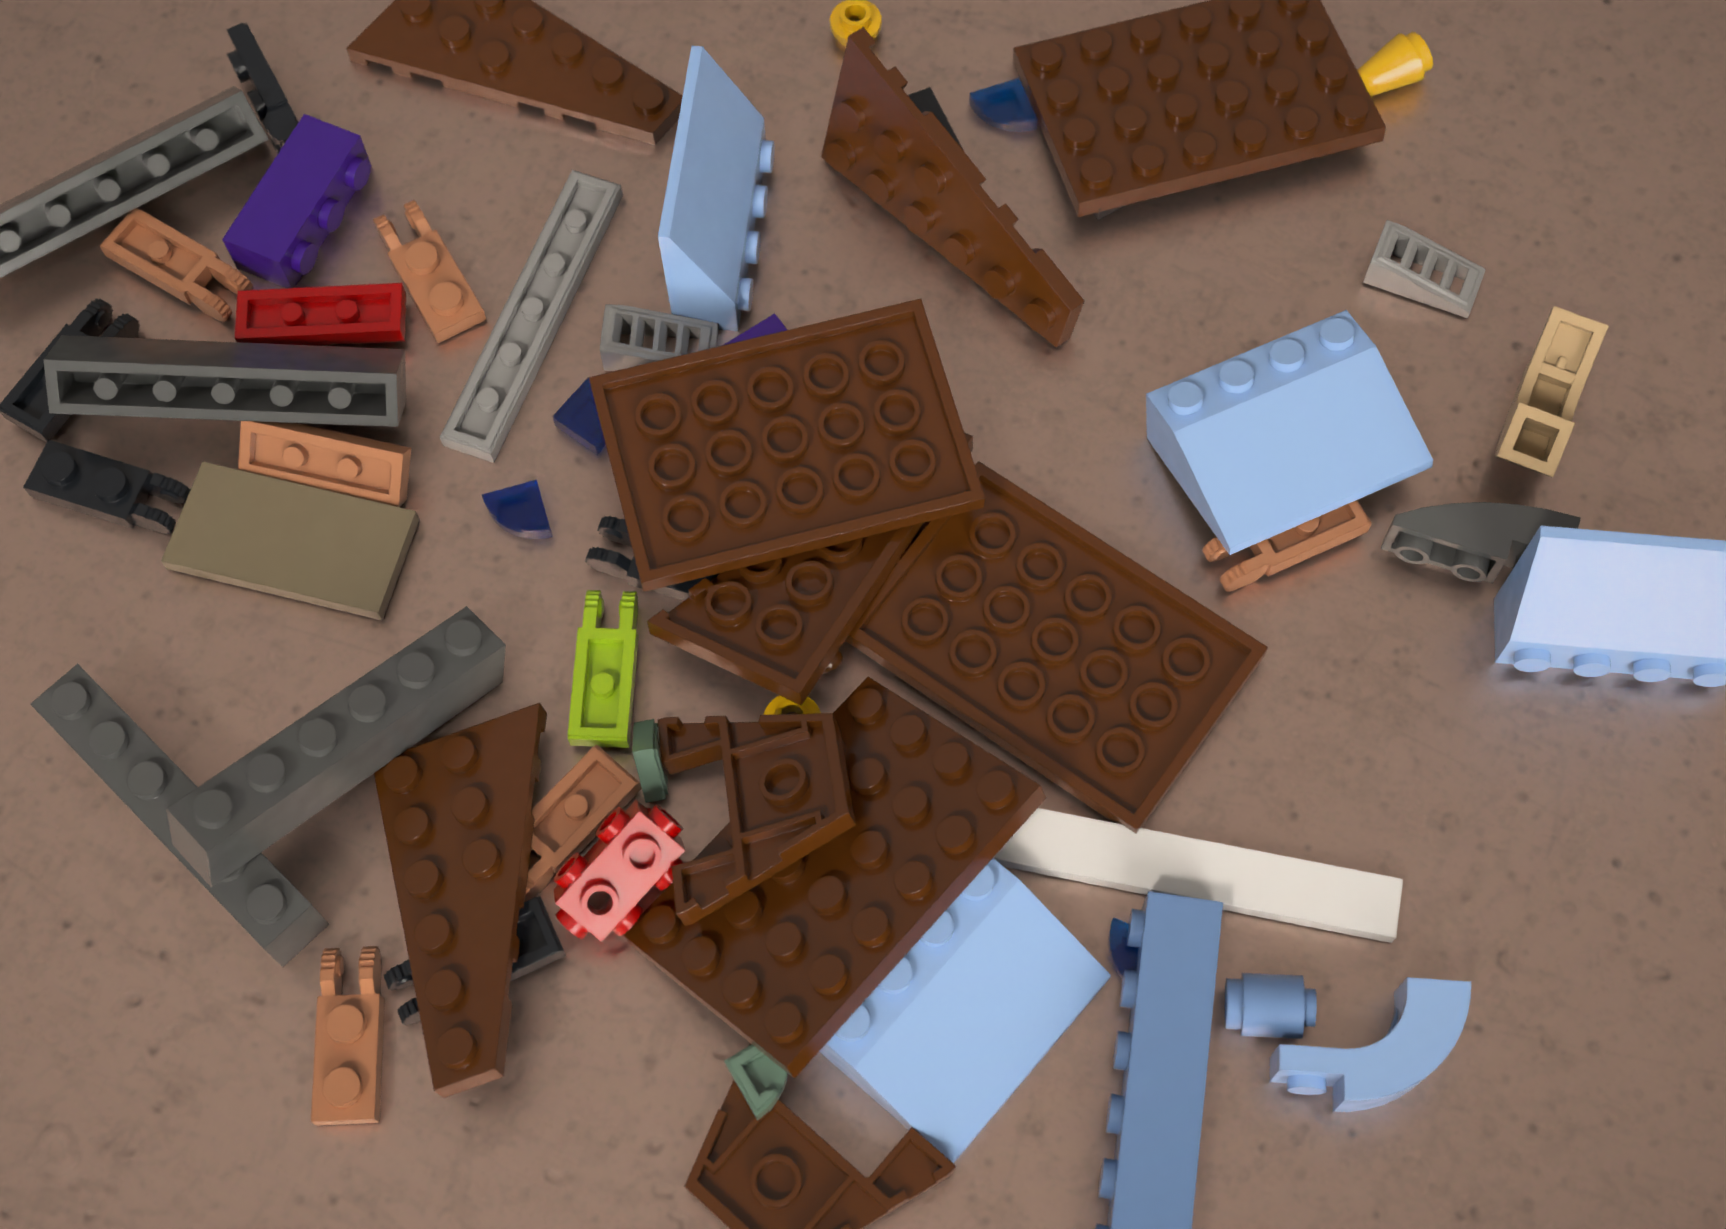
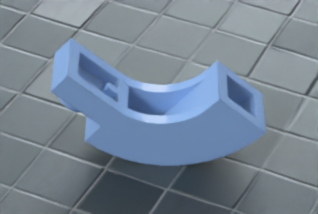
M1407 977L1394 991L1393 1019L1383 1039L1369 1046L1354 1049L1279 1044L1270 1056L1269 1082L1287 1083L1288 1092L1302 1095L1326 1093V1086L1333 1087V1112L1367 1110L1394 1101L1411 1091L1445 1060L1455 1046L1468 1015L1471 999V982Z

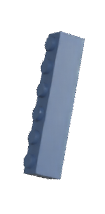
M1148 891L1142 910L1131 909L1127 946L1137 947L1135 970H1124L1120 995V1007L1131 1008L1128 1032H1117L1113 1057V1069L1124 1070L1121 1095L1110 1094L1106 1119V1133L1117 1134L1114 1159L1103 1158L1098 1192L1099 1198L1109 1199L1107 1225L1096 1224L1095 1229H1192L1223 902Z

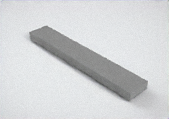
M575 170L571 171L440 435L443 446L492 463L495 462L623 197L620 184Z

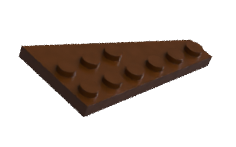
M862 27L848 36L821 158L866 193L874 202L878 203L902 222L912 233L918 235L944 256L953 266L960 269L980 285L990 296L997 299L1027 323L1032 330L1038 332L1056 348L1071 337L1085 302L1084 299L1043 249H1031L1014 228V225L1019 220L1006 203L999 208L981 187L986 178L932 111L922 113L903 90L908 81L896 66L887 70L871 50L876 42L867 30Z
M541 703L410 748L374 773L433 1089L442 1098L504 1077L513 1003L509 999L512 965L514 962H518L520 939L516 936L519 908H524L535 820L531 815L534 783L539 782L541 760L538 757L540 734L545 732L547 712Z

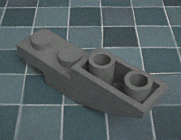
M1472 502L1423 507L1396 514L1383 539L1381 549L1395 553L1399 559L1411 564L1428 563L1450 570L1456 577L1465 581H1486L1493 584L1503 566L1514 568L1540 526L1578 529L1581 518L1549 509L1507 503Z

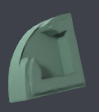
M654 719L635 722L633 727L632 753L646 803L666 799V794H668L667 774H664L659 754L658 723H655Z
M750 1045L724 1062L755 1118L758 1120L770 1111L780 1098L787 1082L788 1073L754 1045Z

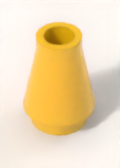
M1410 32L1407 35L1398 33L1359 67L1357 71L1372 97L1422 81L1425 77V72L1433 68V59L1427 44L1418 33Z

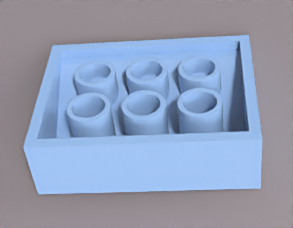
M691 46L658 232V241L671 314L718 323L719 330L738 331L741 311H750L752 306L753 278H747L749 264H758L761 234L760 231H754L756 218H765L768 187L761 185L763 172L772 173L775 142L773 140H766L764 117L703 46Z
M1347 310L1146 394L1147 439L1229 555L1433 466V458L1376 345Z
M1540 526L1494 598L1495 663L1514 664L1517 670L1524 672H1539L1548 668L1573 669L1575 674L1584 677H1599L1608 673L1633 674L1636 680L1643 682H1659L1668 678L1693 679L1696 685L1703 687L1726 685V540Z
M992 858L819 1052L905 1128L910 1130L913 1127L954 1164L1108 982L1111 974L1020 879Z

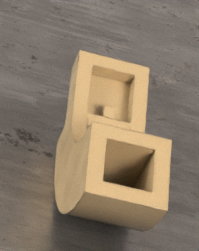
M1556 306L1551 309L1507 414L1497 444L1496 457L1551 478L1554 476L1575 425L1572 421L1580 395L1609 325Z

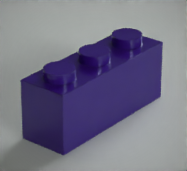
M306 114L302 116L222 239L237 269L284 288H295L303 274L306 275L313 269L318 257V250L329 233L336 231L340 226L345 208L356 190H361L369 179L372 165L360 135Z

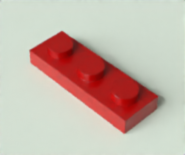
M402 283L238 291L234 339L239 343L311 346L405 341L406 291Z

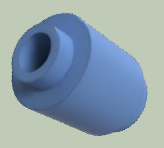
M1242 973L1241 979L1226 978L1224 1001L1225 1029L1240 1030L1241 1036L1302 1039L1304 1026L1315 1027L1317 1012L1316 989L1304 987L1303 975Z

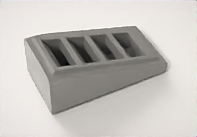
M1386 220L1363 283L1468 318L1486 269L1403 225ZM1391 255L1402 258L1400 264L1391 260ZM1412 262L1422 265L1420 274L1410 270ZM1433 269L1443 272L1440 284L1430 280ZM1454 276L1464 280L1459 295L1449 290Z
M606 304L600 341V355L604 371H617L685 355L688 353L689 338H699L698 351L717 347L718 323L632 306ZM621 334L630 335L629 344L620 343ZM644 336H654L652 349L643 347ZM667 337H677L675 353L665 351Z

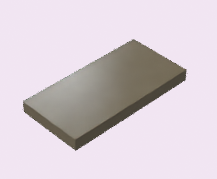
M202 461L161 562L169 570L383 620L420 519L416 511Z

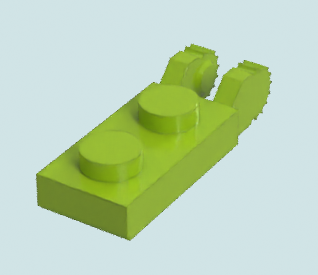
M587 590L582 627H578L568 741L570 746L593 747L598 745L599 747L629 748L639 640L637 634V592L623 591L622 599L619 602V629L601 628V618L604 614V600L601 590Z

